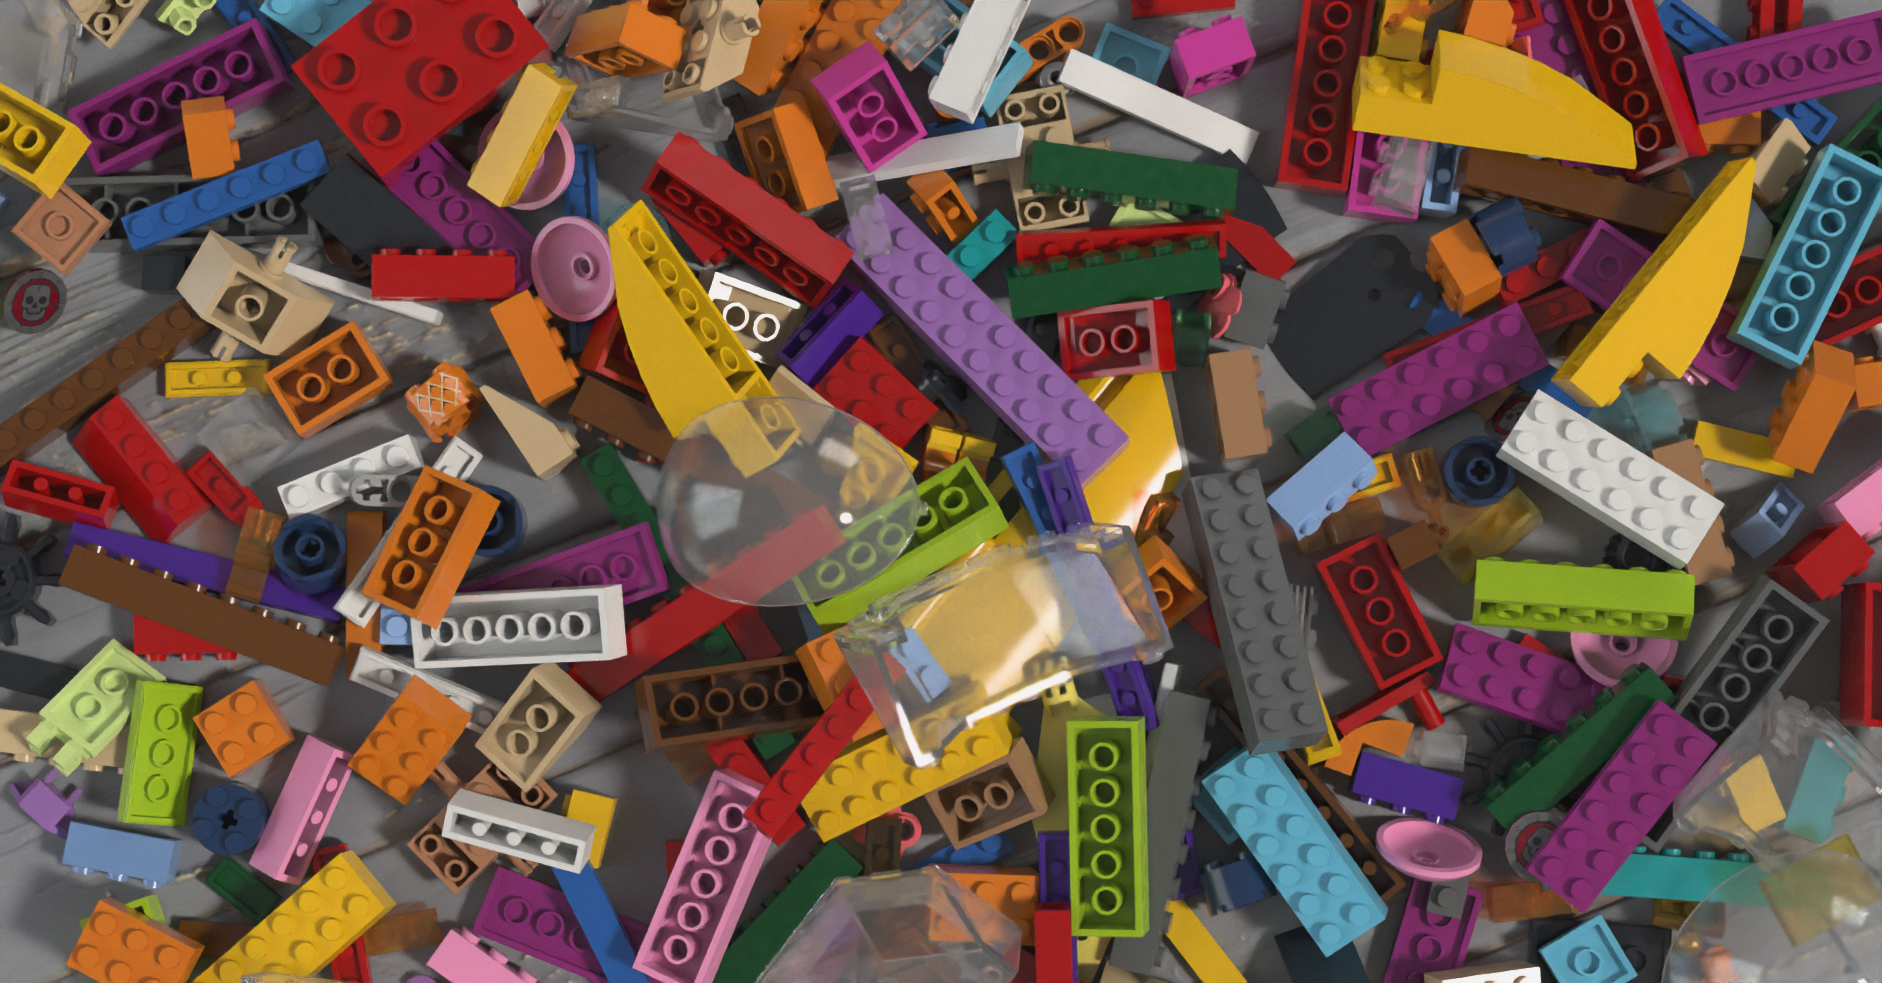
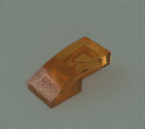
M1173 492L1150 494L1137 525L1133 552L1154 535L1169 547L1175 536L1166 526L1182 501Z
M436 907L383 917L363 933L367 957L441 943L442 938Z

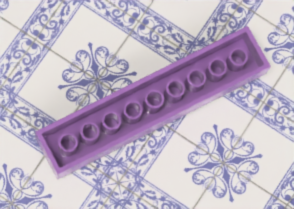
M884 193L836 236L854 252L847 265L1026 444L1034 441L1045 463L1071 455L1082 489L1084 490L1128 447L1130 437Z

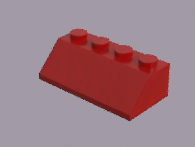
M116 395L90 416L72 441L73 445L104 483L116 488L118 500L152 541L169 544L215 506L207 495L185 473L186 469L129 399Z

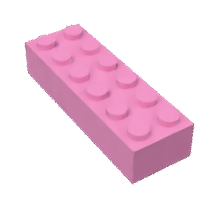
M728 768L714 770L632 968L663 983L713 982L772 839L765 837L741 816L765 785Z

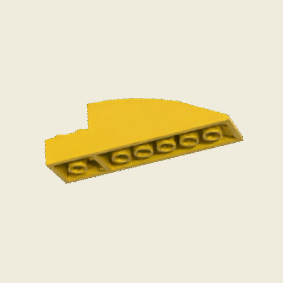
M1439 30L1430 65H1424L1417 61L1402 62L1388 60L1382 56H1360L1352 90V130L1613 167L1636 168L1637 161L1632 123L1573 79L1541 62L1508 48L1474 37Z
M1752 157L1728 161L1616 298L1610 308L1607 309L1550 379L1582 407L1602 408L1604 405H1611L1621 393L1620 385L1627 377L1629 379L1634 377L1642 366L1658 379H1681L1701 349L1718 317L1739 262L1745 241L1757 163Z
M642 199L638 200L607 229L617 305L627 341L639 373L657 411L673 438L706 421L712 435L721 442L730 455L733 465L740 469L745 478H748L777 462L801 434L802 429Z

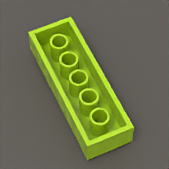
M968 456L841 530L847 540L846 543L791 579L825 635L843 627L1008 529L1009 525L1000 506Z
M1487 557L1484 560L1477 559L1472 625L1686 641L1694 615L1695 575L1686 574L1684 571L1676 569L1665 572H1650L1644 567H1632L1628 570L1613 569V567L1604 564L1592 567H1579L1571 562H1559L1556 565L1541 564V562L1533 559H1525L1520 562H1508L1500 557Z
M1074 716L1067 720L1071 936L1143 937L1150 930L1145 716Z

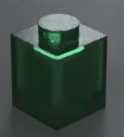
M1184 309L1176 310L1173 326L1175 363L1185 367H1204L1211 333V313Z
M1321 408L1285 432L1284 436L1302 463H1304L1340 436L1338 431L1342 428L1331 412L1326 414Z

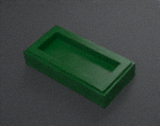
M224 855L204 880V883L257 925L271 913L282 899L280 894L231 855Z

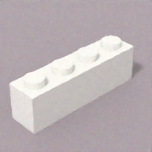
M974 0L970 11L965 12L960 19L958 25L959 34L955 43L949 44L944 53V66L939 76L935 75L929 85L928 99L935 109L971 124L974 123L1031 0Z
M407 434L281 485L277 489L291 520L304 514L317 515L352 501L349 497L348 487L351 480L357 475L413 476L421 473L426 464L415 437ZM363 480V485L357 486L356 493L364 496L384 488L386 480H380L382 487L368 486V480Z
M460 788L447 805L441 836L580 874L590 858L597 826Z

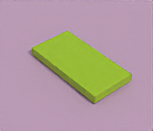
M146 680L136 681L117 815L118 822L184 827L198 727L193 717L201 711L204 687Z

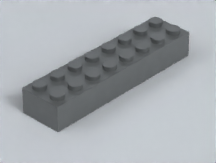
M192 175L66 178L64 183L113 223L88 253L135 252L121 221L122 217L224 176L194 180ZM322 179L139 252L199 250L210 230L247 249L272 248L279 236L288 238L283 248H287L290 241H293L298 248L324 247L323 225L299 205L304 197ZM33 190V203L41 195Z
M1258 468L1190 477L1181 495L1249 756L1316 746L1328 732V727Z
M1762 574L1674 692L1678 700L1669 707L1718 744L1642 839L1641 842L1657 853L1830 621L1775 581Z

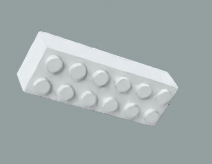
M1539 389L1496 454V457L1679 570L1688 564L1725 505L1720 500Z
M621 584L461 592L454 594L437 630L411 618L415 669L612 660L627 655Z

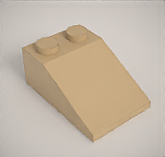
M701 269L698 277L699 283L752 359L776 369L780 365L787 369L773 353L803 322L808 305L718 272Z
M486 385L479 388L539 478L548 481L581 459L576 451L581 446L572 432L566 427L563 429L559 428L554 423Z
M542 663L532 668L474 746L527 793L584 732L603 706L556 663Z

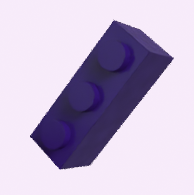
M844 277L773 354L797 378L814 390L813 388L860 337H864L875 326L884 313L859 287Z
M1360 751L1347 791L1356 793L1355 801L1375 806L1376 800L1390 803L1388 810L1409 815L1410 809L1424 812L1423 820L1443 825L1445 818L1455 820L1465 779Z

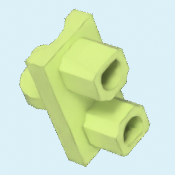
M165 0L155 13V16L159 21L188 36L197 27L196 20L204 10L211 9L217 0Z

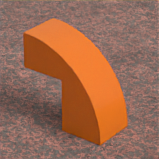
M1373 720L1366 722L1344 736L1341 735L1338 741L1342 749V755L1322 761L1320 766L1351 776L1362 744L1397 757H1403L1414 724L1399 720Z

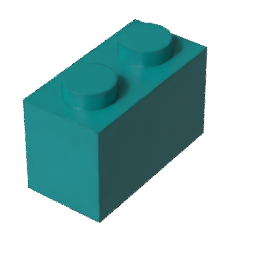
M995 209L947 257L975 283L1015 244V231L1017 230Z

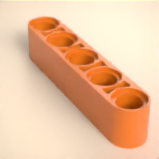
M1073 16L1063 17L1019 43L1027 49L1028 53L1033 47L1042 46L1049 54L1043 60H1036L1030 55L1033 65L1014 89L1037 76L1048 63L1064 60L1071 48L1077 51L1081 48L1085 29L1079 19ZM1066 28L1073 29L1078 34V38L1073 42H1065L1060 38L1059 33ZM934 108L936 117L940 122L944 124L955 123L956 117Z
M385 510L348 512L346 589L388 530ZM380 604L363 629L346 618V678L348 682H354L349 680L359 650L363 645L386 654L387 645L380 644L382 604Z

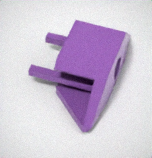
M56 768L45 780H40L37 777L35 781L12 782L9 787L18 806L45 830L67 840L70 822L75 821L73 802L84 790L79 787L68 798L51 783L60 773Z

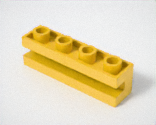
M546 63L529 64L520 72L517 78L518 86L513 96L504 103L501 110L503 115L497 127L493 128L486 139L487 146L482 156L472 165L470 171L472 176L467 185L498 207L517 204L578 86L568 78L556 77L554 75L556 70Z

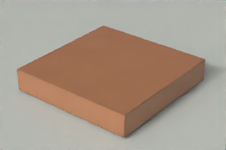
M63 182L51 200L41 194L10 231L60 273L68 277L113 223Z

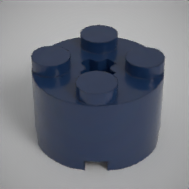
M1517 197L1511 199L1503 198L1466 217L1502 275V278L1537 261L1539 256L1537 247L1542 245L1537 230L1533 226L1528 228L1522 217L1525 213Z
M1472 436L1456 443L1445 452L1439 467V480L1443 491L1450 501L1466 508H1482L1500 501L1509 492L1516 478V468L1496 457L1502 446L1501 443L1488 436ZM1475 464L1477 469H1483L1484 475L1479 477L1478 481L1476 476H1471L1470 469L1474 468Z
M479 486L477 488L482 489L501 502L493 516L497 518L498 522L492 525L491 531L487 528L475 554L487 558L503 557L519 548L524 540L528 527L525 508L517 497L506 490L495 486Z
M315 514L300 515L286 522L274 542L276 566L283 582L297 594L323 593L340 583L345 577L347 568L346 543L340 528L335 523H331ZM313 551L315 556L308 557L306 553Z
M244 783L218 785L206 791L197 801L192 815L193 835L206 849L216 854L234 855L247 852L257 846L271 816V810H269L264 795L251 785ZM234 812L233 817L238 820V823L229 826L230 821L226 818L227 814Z
M1250 850L1233 857L1234 863L1224 866L1223 861L1219 860L1202 866V874L1198 875L1197 879L1210 917L1218 914L1216 909L1218 907H1221L1223 913L1259 902L1265 898L1263 892L1266 891L1269 898L1278 895L1274 883Z

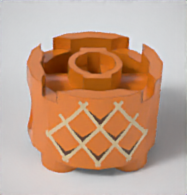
M448 361L438 365L432 371V377L422 385L419 383L412 386L404 395L408 401L406 405L407 411L417 418L427 436L435 443L443 442L441 436L444 434L452 438L461 433L482 414V411L479 409L480 404L482 406H487L488 404L480 389L469 379L464 368L459 365L452 366Z

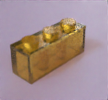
M1516 486L1442 547L1440 552L1436 553L1440 566L1461 589H1464L1475 580L1477 559L1484 560L1487 557H1503L1543 524L1541 511Z

